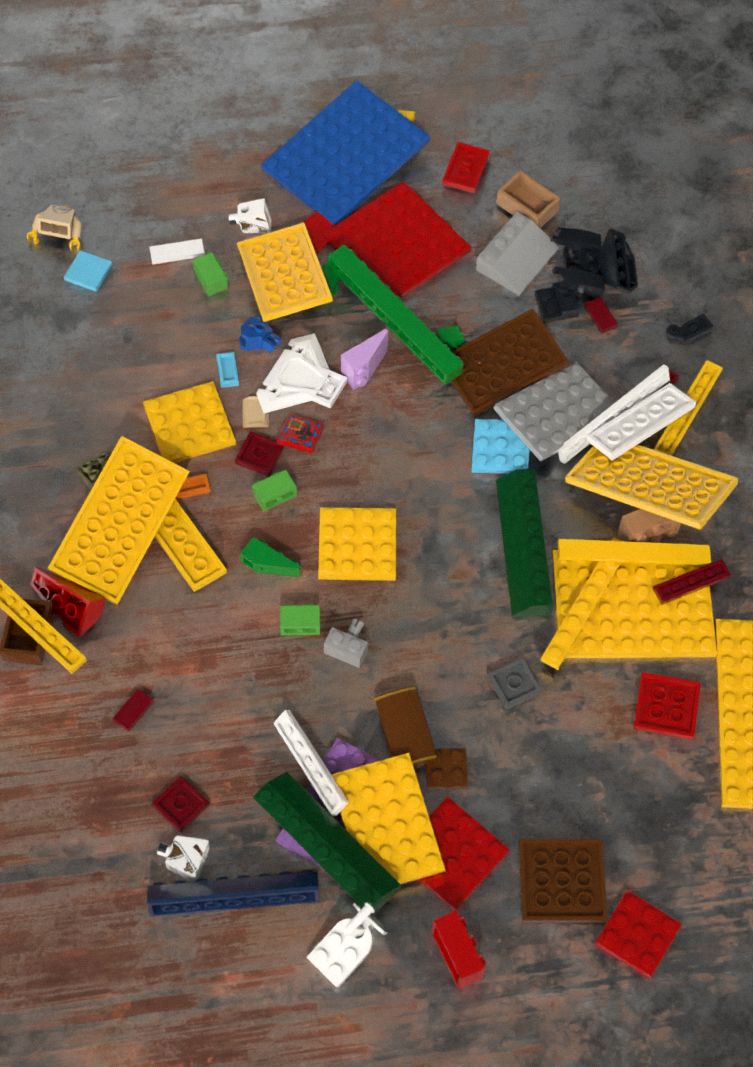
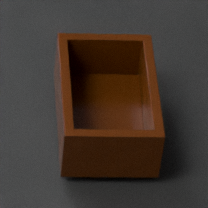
M23 599L51 625L54 614L51 602ZM7 615L0 645L2 660L42 665L45 649Z

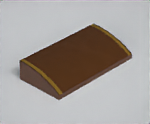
M416 686L401 688L374 697L392 757L409 753L414 769L439 760Z

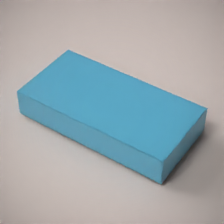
M235 353L216 354L221 388L239 386Z

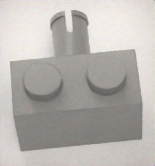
M353 619L347 633L332 627L324 642V653L360 668L368 653V642L357 638L364 623L359 620L357 624L358 619Z

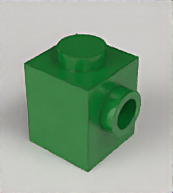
M459 326L437 328L439 340L443 344L448 345L451 351L462 346V343H464L463 332L460 333Z

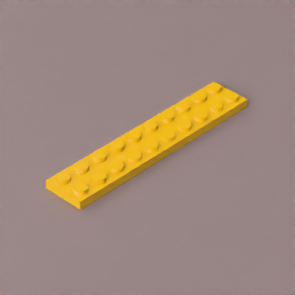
M716 619L715 639L717 648L716 674L721 807L753 809V621Z

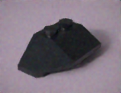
M610 228L599 251L601 275L605 278V284L629 294L638 287L635 257L625 240V234Z

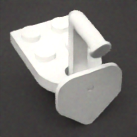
M355 902L353 906L358 911L356 916L337 923L307 956L338 988L370 953L373 946V928L375 927L384 935L388 933L378 919L370 915L375 910L367 902L363 908Z

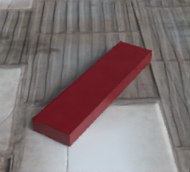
M720 559L653 586V591L661 605L726 580L731 577V573L723 559Z

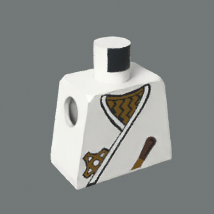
M265 199L240 203L237 214H229L230 225L240 224L243 233H271V216Z
M175 836L172 846L160 843L157 855L167 857L165 864L168 870L191 882H195L200 876L210 844L209 840Z

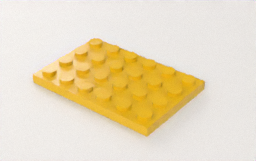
M304 223L237 242V247L263 322L333 301Z
M409 753L331 774L349 802L340 812L345 830L400 884L445 872Z

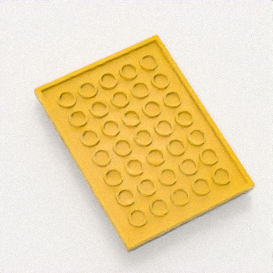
M558 550L552 551L557 630L599 561L561 560L558 557ZM622 562L566 658L716 657L717 648L710 586L661 605L653 591V586L705 565Z

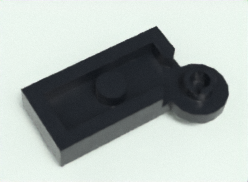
M703 313L682 324L681 327L674 324L669 325L666 329V334L670 338H678L685 345L712 331L714 326Z

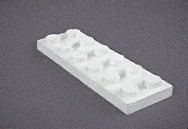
M669 383L588 434L587 441L608 458L614 460L695 408L696 402Z

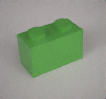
M213 253L193 260L194 272L208 297L228 289L227 282L229 277L226 271H222L219 258H215Z
M286 470L275 472L271 477L258 480L252 485L253 495L263 512L297 496V487Z
M309 603L299 606L294 604L280 606L281 636L320 635V605Z

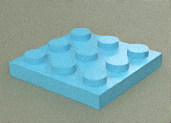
M475 419L472 473L508 474L516 469H529L530 449L504 420Z

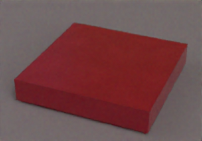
M250 431L235 459V464L269 477L284 446L277 444V441Z
M180 776L151 805L181 833L210 805V802Z

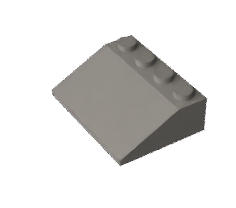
M516 212L477 257L476 270L520 296L558 252L559 247L554 242H551L550 238L531 219Z

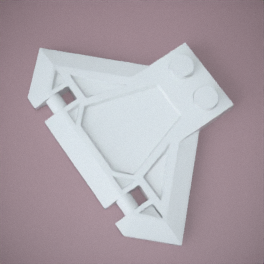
M315 333L291 339L289 345L292 349H285L263 382L266 389H259L256 393L263 414L309 401H314L331 408L347 383V377L330 371Z

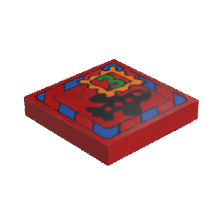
M289 414L277 439V444L313 454L324 429V423Z

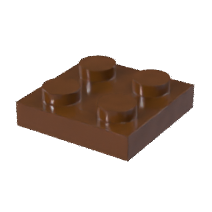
M466 748L435 749L439 760L426 764L427 790L468 789Z

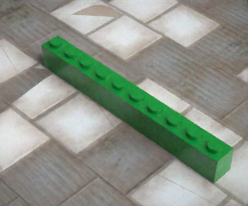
M343 245L328 255L327 266L444 385L462 374L463 362L460 357L455 356L448 345L443 344L436 333L431 332L424 321L419 320L412 309L407 308L401 298L395 296L389 286L383 284L377 274L372 273L367 268L366 263L356 257L353 250Z

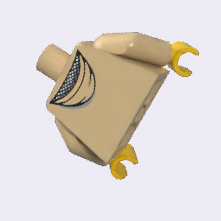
M50 205L46 210L37 213L32 225L33 231L27 234V239L30 243L31 239L34 238L36 245L39 243L37 233L67 239L72 237L73 240L69 243L70 250L72 251V247L76 245L79 252L81 247L78 239L81 236L82 225L78 216H75V210L69 205H63L62 207Z

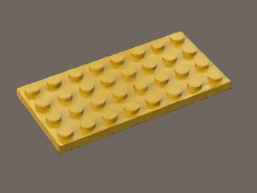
M121 436L49 564L48 570L118 605L190 471Z
M640 445L634 446L614 460H611L593 446L565 476L566 483L700 530L738 485L737 477Z

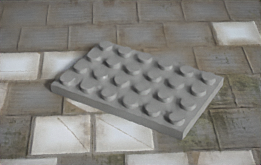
M575 362L560 372L548 376L495 404L494 410L541 462L557 453L559 448L568 439L612 406L614 402L588 373Z

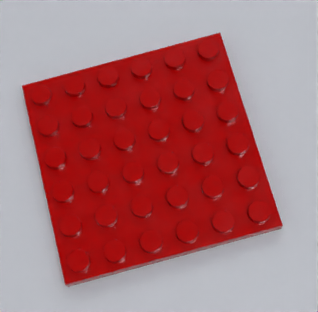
M404 181L323 233L334 250L343 245L353 250L356 257L360 261H364L367 268L372 273H376L379 280L383 284L388 285L391 292L401 299L465 256L472 248Z

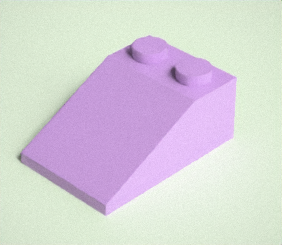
M384 329L341 354V375L347 377V383L353 390L363 387L370 380L387 353L388 330Z

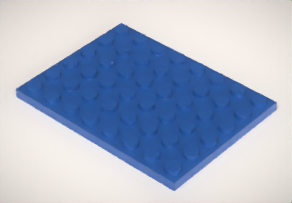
M356 80L262 163L261 169L314 212L318 211L336 226L431 141V138L418 126Z

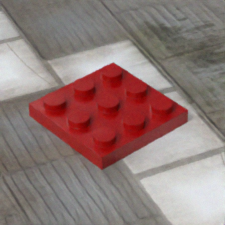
M642 672L633 729L693 740L701 682Z
M627 890L595 942V945L646 977L651 978L682 923Z

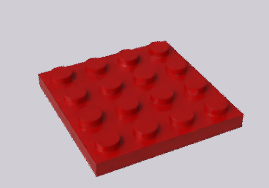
M447 796L429 815L445 872L418 880L455 911L507 856L510 849Z

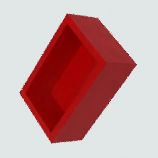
M457 910L433 920L431 933L460 990L482 980L486 962L483 955L478 954L475 949L477 944L473 935H469L466 930L467 923L464 916H459Z

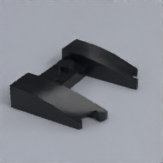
M558 227L555 230L559 233L558 236L553 235L550 241L579 251L581 270L554 267L552 269L553 274H560L563 278L559 285L598 298L605 291V278L600 275L598 252L602 247L601 234L581 229Z

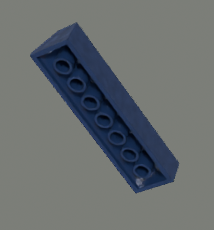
M303 870L296 874L281 872L279 875L272 876L269 873L259 874L258 877L241 875L236 879L219 877L212 881L197 879L195 882L189 883L184 880L175 881L174 884L157 882L153 886H148L147 907L151 917L319 903L317 872L312 870Z

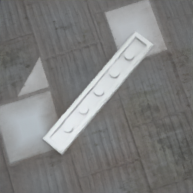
M284 710L273 724L331 816H337L349 802L291 711Z

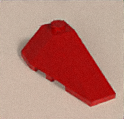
M35 567L30 583L32 588L43 601L51 602L54 614H58L63 620L62 624L66 629L79 637L83 636L101 617L106 599L65 578Z

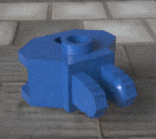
M261 316L250 317L241 326L239 345L245 351H261L264 349L271 353L282 343L281 338L272 333L269 321L263 322Z

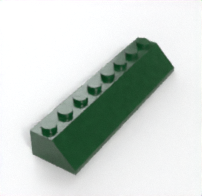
M535 468L516 469L496 479L512 617L551 615L553 602Z
M288 772L268 781L253 796L362 908L366 902L374 908L375 912L370 914L372 917L402 886Z

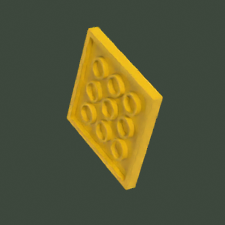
M213 381L143 401V406L161 457L173 463L236 445L235 437Z
M320 507L318 579L396 581V508Z

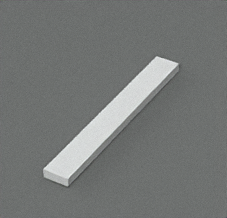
M662 365L568 439L558 450L559 460L565 464L590 444L587 441L588 434L652 395L670 381L669 368L666 365Z

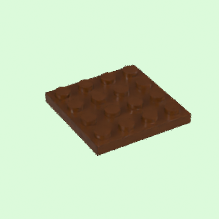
M519 839L522 923L607 922L602 839Z

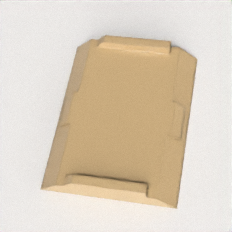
M249 396L243 399V428L269 427V412L263 414L257 396Z

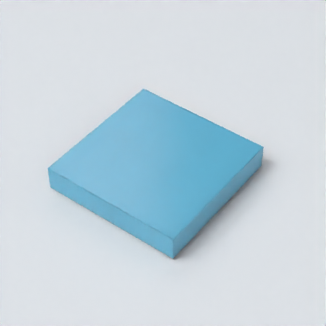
M80 250L65 274L64 279L70 283L97 292L112 267V261Z

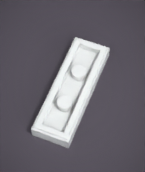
M202 239L149 247L152 265L205 255Z

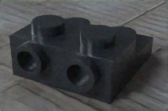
M560 282L553 283L550 288L535 290L534 296L543 323L578 317L582 305L581 300L576 299L577 291L560 286Z

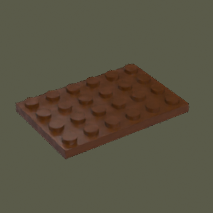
M532 308L451 351L455 356L460 357L463 362L462 374L451 382L475 417L494 407L498 402L569 367L570 362Z

